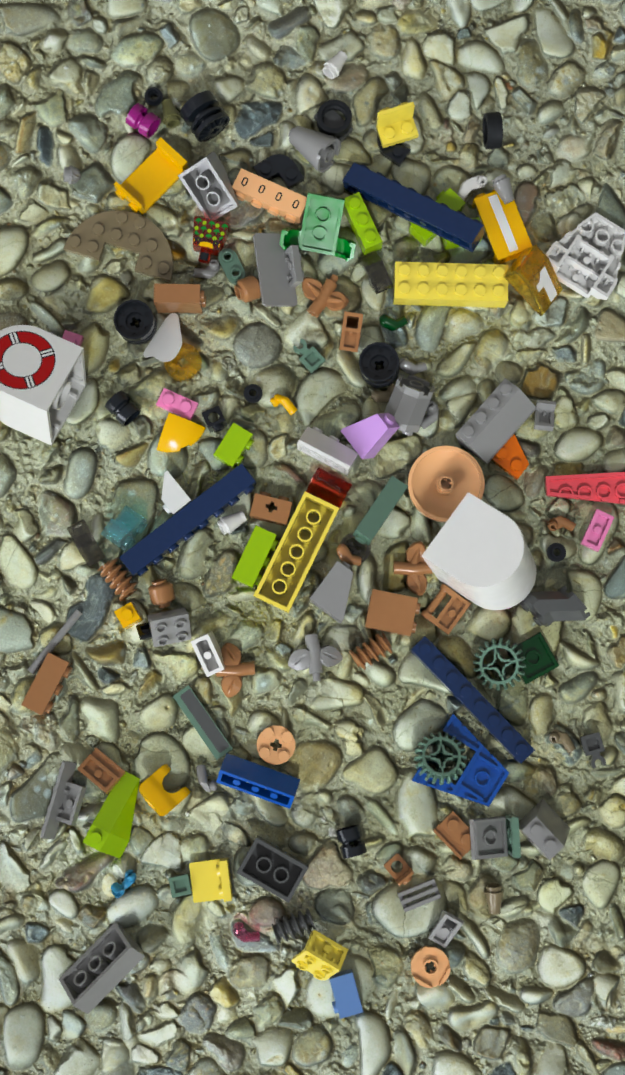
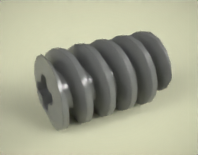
M306 908L305 915L299 910L298 917L291 913L290 920L283 915V922L275 918V924L273 925L272 923L278 944H281L282 937L287 942L289 941V935L296 939L297 932L303 937L304 930L308 934H311L312 927L316 930L308 908Z

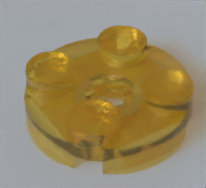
M182 343L177 356L169 362H164L167 373L174 380L186 382L200 373L202 359L195 347ZM182 358L188 361V364H184V367H180V363H178Z

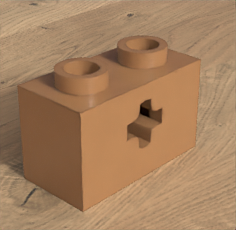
M260 491V494L255 493L250 518L287 527L293 503L287 497L279 496L277 499L271 497L270 493ZM271 504H274L277 510L269 512L267 506L270 507Z

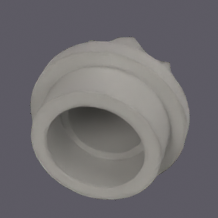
M72 165L64 167L63 182H68L70 185L77 183L81 178L79 169Z

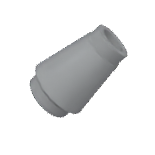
M506 174L492 180V187L504 204L515 200L510 178H507Z

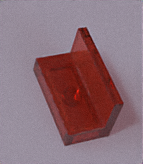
M318 467L306 492L339 507L340 510L352 484Z

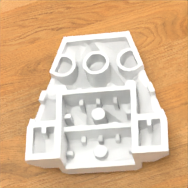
M595 212L581 222L573 231L566 233L562 239L555 241L542 260L546 267L552 270L554 279L583 297L589 298L592 295L597 299L607 300L618 281L617 275L621 267V255L625 247V230Z

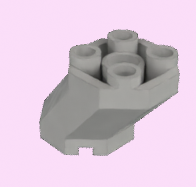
M404 375L398 377L384 412L393 415L400 426L398 430L408 436H412L414 432L419 431L435 391L434 386L432 388L429 387L430 383L427 380L414 375H409L408 378H404Z

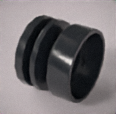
M209 90L191 97L180 111V116L191 127V132L195 134L199 142L208 141L220 134L230 121L228 114L224 112L223 107L219 106L218 100Z
M131 299L119 305L114 313L113 322L115 328L125 341L141 345L154 337L157 331V321L146 303ZM135 321H138V322H139V325H140V326H139L138 328H136V326H134V325H135V323H134Z
M375 342L364 348L359 357L362 378L368 385L375 388L390 386L399 374V358L395 349L383 342ZM383 364V370L378 369L377 371L376 365L380 366Z

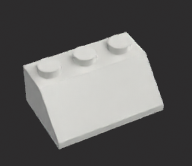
M307 427L297 442V450L348 476L358 457V453L352 445L346 444L345 446L339 443L340 440L338 438L322 434L323 431L317 427Z

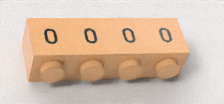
M240 169L232 186L238 200L251 202L252 206L259 209L262 207L274 216L280 215L290 223H301L307 197L247 170Z

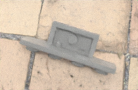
M62 761L40 838L55 839L60 822L76 826L87 787L72 782L77 765L75 762Z

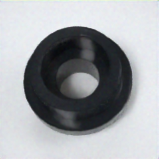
M152 87L145 92L144 98L148 105L158 106L163 101V94L158 88ZM157 96V99L152 100L151 97Z
M250 384L244 389V398L249 403H257L261 400L263 393L258 385ZM254 390L257 392V394L255 396H251L249 394L250 391Z
M553 543L547 548V557L553 562H560L566 556V549L560 543ZM554 549L560 551L559 556L554 555Z

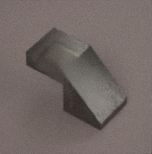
M376 251L358 258L360 265L367 274L369 284L376 294L393 287L383 261Z
M84 519L67 528L89 567L106 558Z

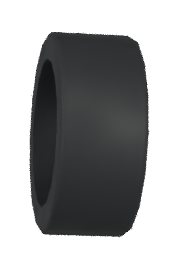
M329 100L323 103L317 112L319 131L336 138L343 137L348 133L351 127L352 113L346 103L340 100ZM331 110L342 112L345 116L344 125L339 128L327 127L323 121L325 113Z
M488 112L483 116V142L486 149H500L502 147L503 122L500 112Z

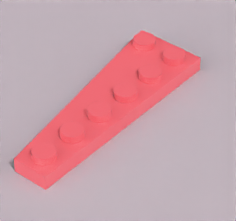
M625 472L544 477L545 492L548 497L625 505Z

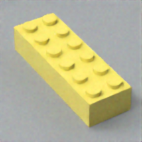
M395 261L393 305L505 308L508 303L509 265Z
M304 492L254 593L255 598L289 614L339 512V507Z

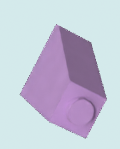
M379 413L347 426L341 432L361 459H369L376 456L400 426L390 413Z

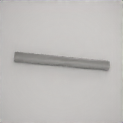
M78 609L74 611L27 669L29 672L34 674L48 652L51 653L83 614Z

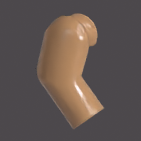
M563 516L552 518L547 523L550 531H556L563 527L572 532L576 526V523Z
M345 544L337 546L336 552L341 561L351 565H361V556L352 555Z

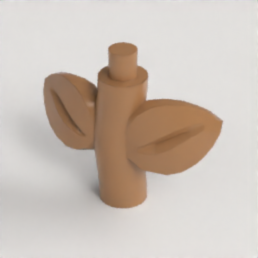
M332 274L330 279L325 280L324 284L315 278L305 277L303 279V293L306 298L313 301L307 310L309 314L318 318L325 307L331 311H340L348 305L349 300L347 296L342 292L335 291L337 287L336 282L339 279L338 276Z
M421 541L415 542L408 547L406 551L407 562L393 561V573L407 575V587L419 596H422L427 588L428 581L425 574H432V570L422 558L426 547Z
M225 643L221 649L225 669L215 674L216 677H223L221 687L224 694L230 698L241 690L243 685L242 676L255 675L254 661L240 663L242 653L239 648L234 644Z

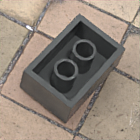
M257 835L237 873L289 903L308 869V864Z

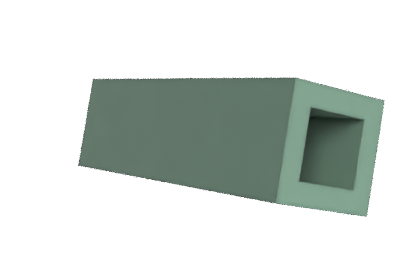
M394 476L389 479L355 529L353 536H355L359 543L369 546L408 486Z

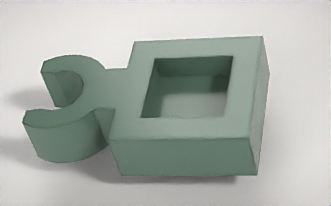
M301 339L300 343L303 345V348L298 349L294 345L293 350L296 354L302 355L299 361L312 374L326 362V359L314 346L308 349L306 341Z

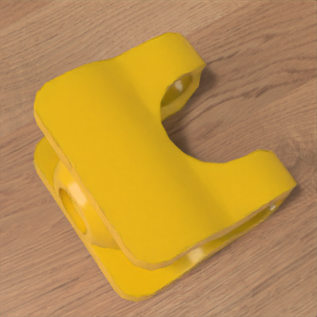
M168 764L161 766L139 786L140 794L159 816L168 814L191 792L187 787L181 788L176 793H169L164 790L162 785L163 779L171 770Z

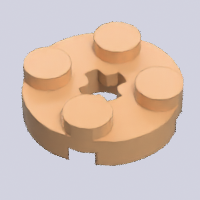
M273 725L264 729L258 736L257 751L265 762L279 765L287 762L292 757L295 751V739L287 728ZM275 739H278L279 743L282 744V747L278 748L277 751L273 750V746H270V743L274 742Z
M423 946L412 956L410 963L411 973L415 981L421 986L433 988L442 985L448 979L450 963L446 954L440 948ZM434 962L435 970L427 972L426 963Z

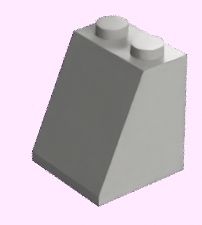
M344 561L342 563L336 562L310 597L311 603L340 624L344 619L353 577L352 567Z
M544 799L519 821V831L547 859L551 860L565 846L570 827Z

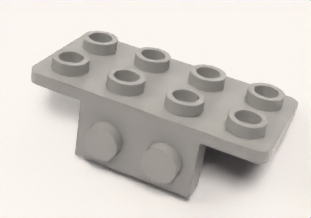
M255 233L253 235L261 300L265 307H294L297 305L295 288L304 279V272L301 268V253L299 252L298 245H291L286 250H283L279 244L281 234Z

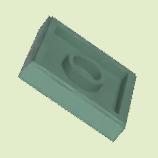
M506 814L508 854L513 858H521L519 817L514 814Z

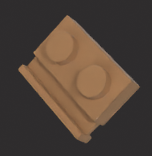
M97 747L77 768L79 772L107 795L120 781V778L126 774L121 767Z
M452 810L432 831L461 860L471 850L470 828Z

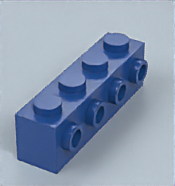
M226 753L216 782L290 809L300 779Z

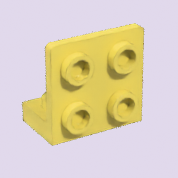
M403 102L394 108L386 107L377 113L376 130L383 148L418 138L419 134L413 119L414 102Z
M228 858L191 862L189 864L194 903L224 899V902L232 901L233 893Z
M313 930L304 950L294 956L292 962L296 964L297 968L312 973L316 979L327 980L341 970L348 949L318 931Z

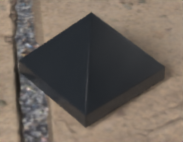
M149 622L136 625L140 640L152 639Z

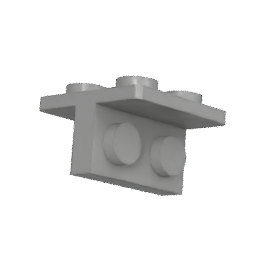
M185 608L147 615L154 647L191 640L189 614Z

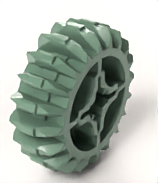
M492 638L491 646L486 641L484 642L487 647L486 649L482 646L478 648L482 654L475 653V656L480 658V660L473 661V664H479V667L474 668V672L481 671L477 678H485L482 682L483 685L487 681L491 682L489 684L490 689H492L494 684H497L496 690H500V684H503L504 689L507 690V683H510L512 687L515 686L513 679L518 682L521 681L517 674H525L520 668H525L526 664L520 663V661L526 658L525 656H518V654L522 653V649L515 651L516 643L512 647L509 646L510 639L506 641V644H503V638H499V643L496 644L495 638ZM499 648L508 650L514 657L504 658L499 652ZM493 649V662L484 665L486 654ZM497 658L500 659L501 662H507L505 663V665L502 666V672L499 666H491L497 662ZM516 663L514 673L509 678H506L505 668ZM486 670H496L501 680L492 678Z
M438 732L436 737L433 733H430L429 738L424 736L423 742H419L417 744L419 748H416L414 751L417 754L414 757V761L419 762L415 765V768H422L419 775L425 773L426 781L430 777L433 778L432 784L439 780V784L443 785L444 779L447 784H450L452 782L451 778L456 781L458 775L463 774L461 768L466 767V764L462 761H465L467 756L461 755L465 752V748L459 749L462 743L460 741L455 743V736L449 739V733H445L444 737H442L441 732ZM436 744L435 753L425 755L426 749ZM444 745L447 746L453 753H448L445 750ZM438 755H440L441 758H444L442 764L440 762V759L437 758ZM455 761L454 768L444 773L445 764ZM427 762L435 765L436 771L432 770Z

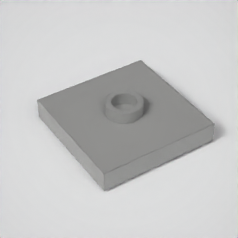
M505 816L469 819L472 860L508 856Z

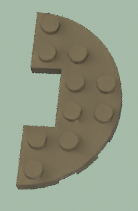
M112 210L89 217L74 229L63 248L64 251L100 261L107 244L140 254L135 272L170 283L172 280L173 257L166 237L153 222L134 212Z

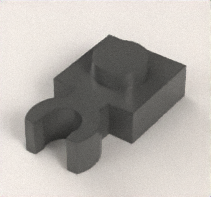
M600 732L579 737L584 755H591L590 766L596 768L595 761L597 759L601 761L602 766H605L606 760L600 755V752L605 751Z

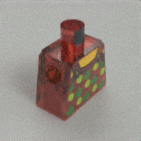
M199 216L194 217L193 249L196 252H200L199 262L208 264L211 255L219 256L231 230L230 223Z

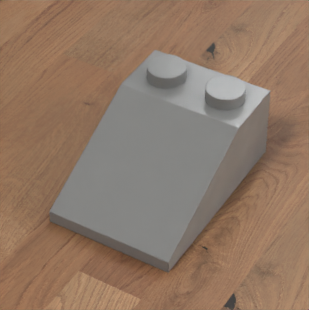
M214 151L178 175L208 222L215 221L239 205L226 170Z

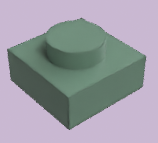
M189 873L168 878L172 898L192 894Z

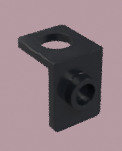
M219 406L202 412L210 433L213 431L215 433L219 432L227 426L226 419ZM215 412L219 415V420L211 423L208 420V416Z

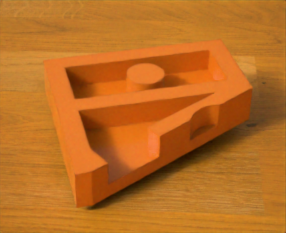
M515 434L491 460L516 480L529 465Z

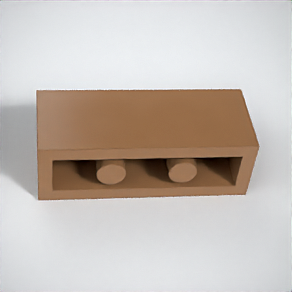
M48 652L21 705L40 715L50 713L55 704L53 703L55 696H59L63 689L61 684L64 678H68L72 672V663Z

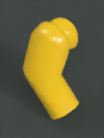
M275 394L270 399L274 407L281 404L290 415L298 410L286 396Z

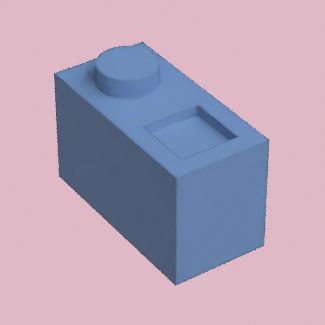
M352 969L341 971L331 976L329 980L335 1001L332 1002L334 1013H339L340 1019L363 1013Z

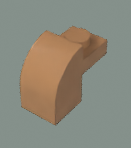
M344 311L339 350L358 352L363 314Z

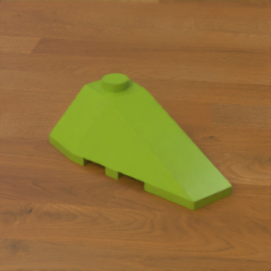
M125 771L126 774L120 778V781L110 791L83 840V843L117 858L122 857L130 841L140 778Z

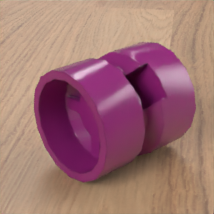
M140 103L135 104L126 117V124L135 130L138 129V132L148 139L155 134L161 123L160 117L153 112L148 113V109Z

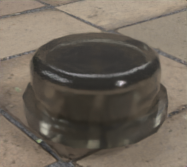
M353 533L347 534L340 543L345 544L352 555L361 556V563L370 555L371 545L359 543L355 536H353Z

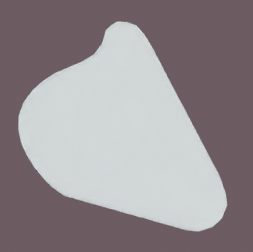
M171 313L167 316L144 351L145 358L155 357L159 361L169 362L177 356L182 346L178 314Z

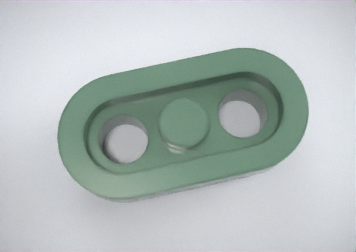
M229 248L223 249L218 256L219 263L228 281L236 285L239 279L246 277L245 270L234 250ZM226 255L231 256L229 260L224 259ZM238 271L239 275L233 276V272Z

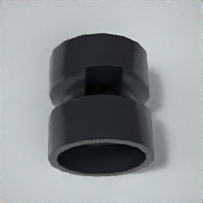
M121 390L107 401L105 408L111 414L116 415V420L124 427L136 419L141 409L134 402L129 403L130 398Z
M360 824L336 830L338 842L342 843L340 850L343 859L359 856L367 852L365 842L360 839L363 836Z

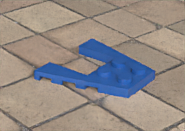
M452 714L443 731L449 733L452 737L455 736L456 740L475 751L463 774L456 784H447L445 779L443 785L439 784V780L432 784L433 778L430 777L426 781V774L419 775V772L422 770V768H419L412 781L490 806L509 772L466 726Z

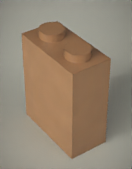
M154 283V304L158 313L203 314V307L206 308L205 291H202L200 284Z
M372 589L364 628L410 637L411 633L415 634L417 622H414L415 614H419L421 603H417L418 598Z

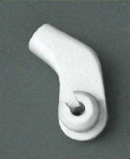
M478 175L461 183L457 195L465 201L470 191L482 188L487 184V178L483 175Z

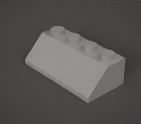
M505 378L455 434L457 441L484 463L488 464L537 408L520 388Z
M114 922L59 978V981L72 1005L89 1014L145 955L131 936L117 922Z

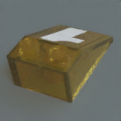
M537 245L523 250L503 276L540 316H543L563 290L549 258Z

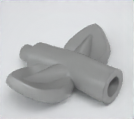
M318 634L305 635L307 649L295 650L289 658L288 666L294 670H306L309 668V674H312L313 682L321 681L322 665L326 667L335 666L343 660L342 655L333 646L321 647Z

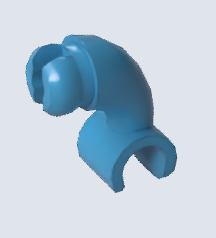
M127 870L121 884L115 882L111 885V892L116 898H120L124 894V890L135 882L136 873L133 870Z

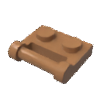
M442 583L438 594L420 615L449 635L471 603ZM446 594L451 597L437 618L432 616Z

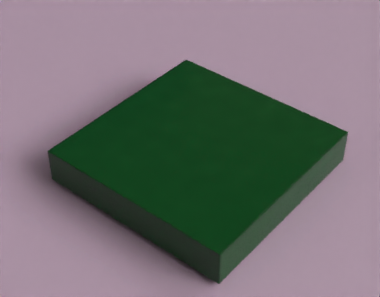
M541 632L517 644V647L514 649L515 651L522 649V653L518 654V656H525L526 658L520 661V663L526 664L525 668H520V670L525 672L524 675H520L524 684H528L559 667ZM506 650L509 657L513 658L514 656L508 650Z

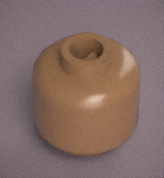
M253 275L239 279L236 286H234L236 297L245 303L260 298L259 279Z
M165 578L152 581V585L148 588L151 603L159 605V608L169 607L170 602L175 600L173 584Z

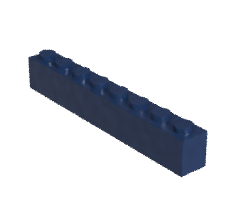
M354 162L342 180L345 190L353 194L359 192L363 199L471 252L475 250L484 236V225L479 220H472L461 211H454L444 203L439 204L433 201L431 197L423 196L411 187L406 188L398 181L386 178L380 172L375 173L363 164L359 165Z
M241 463L119 558L133 576H143L149 571L148 567L153 563L154 565L160 563L167 552L173 553L177 550L180 542L190 540L195 535L193 532L199 528L202 530L210 524V519L214 516L215 518L220 517L225 512L224 509L229 505L232 507L240 501L239 497L244 493L246 495L251 493L255 489L256 481Z
M426 636L410 649L412 654L517 763H522L535 751Z

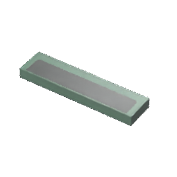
M189 685L173 695V698L216 760L233 749Z

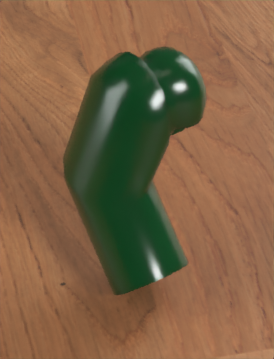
M384 314L379 318L381 326L390 331H395L408 324L405 316L395 320Z

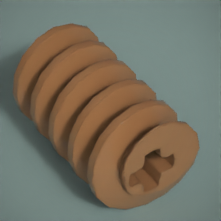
M114 558L102 565L98 571L102 570L100 573L101 577H106V583L112 582L110 588H116L114 594H121L119 600L123 601L137 590L135 589L137 582L130 583L132 576L125 577L128 570L121 571L120 569L123 564L116 565L118 558Z
M383 632V637L378 634L375 635L376 641L369 638V645L363 642V649L356 646V653L349 650L358 668L362 667L366 670L365 663L367 662L372 666L373 658L379 662V655L385 658L386 650L391 654L393 653L392 647Z

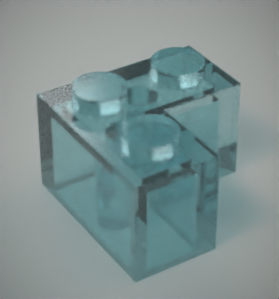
M126 505L115 520H110L101 535L125 552L126 549H130L134 545L136 535L144 531L147 526L145 524L147 520Z

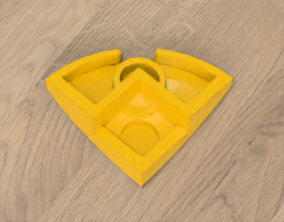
M169 413L157 450L167 453L179 452L181 448L194 445L201 438L206 428Z

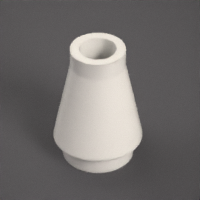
M339 51L334 57L324 63L323 73L330 79L338 77L345 61L348 59L347 55L343 51Z
M240 511L221 517L217 524L223 535H230L247 519L245 514Z

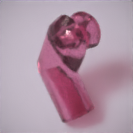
M242 922L234 924L233 934L239 940L245 943L260 942L259 931H246Z

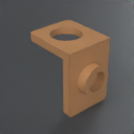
M396 853L384 864L385 869L399 886L402 884L406 885L413 878L414 871L399 853ZM394 861L402 863L403 867L400 872L392 871L391 864Z

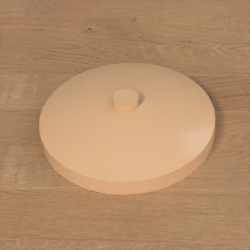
M438 446L425 451L416 459L410 469L407 486L413 505L422 515L434 521L447 522L468 492L480 500L482 499L485 481L479 463L471 454L454 446Z

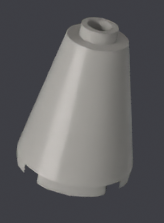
M296 126L289 132V142L317 171L324 173L334 164L335 161L332 159L335 154L339 155L341 141L339 139L301 126Z

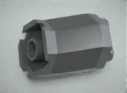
M565 586L561 587L558 591L530 592L520 603V606L526 612L530 611L534 616L532 619L540 627L542 625L548 627L553 622L584 621L590 616L589 612H584L587 608L572 591L567 593L565 590L568 588Z

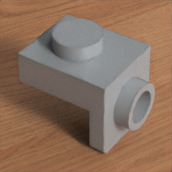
M537 400V409L534 411L535 430L553 431L556 402Z

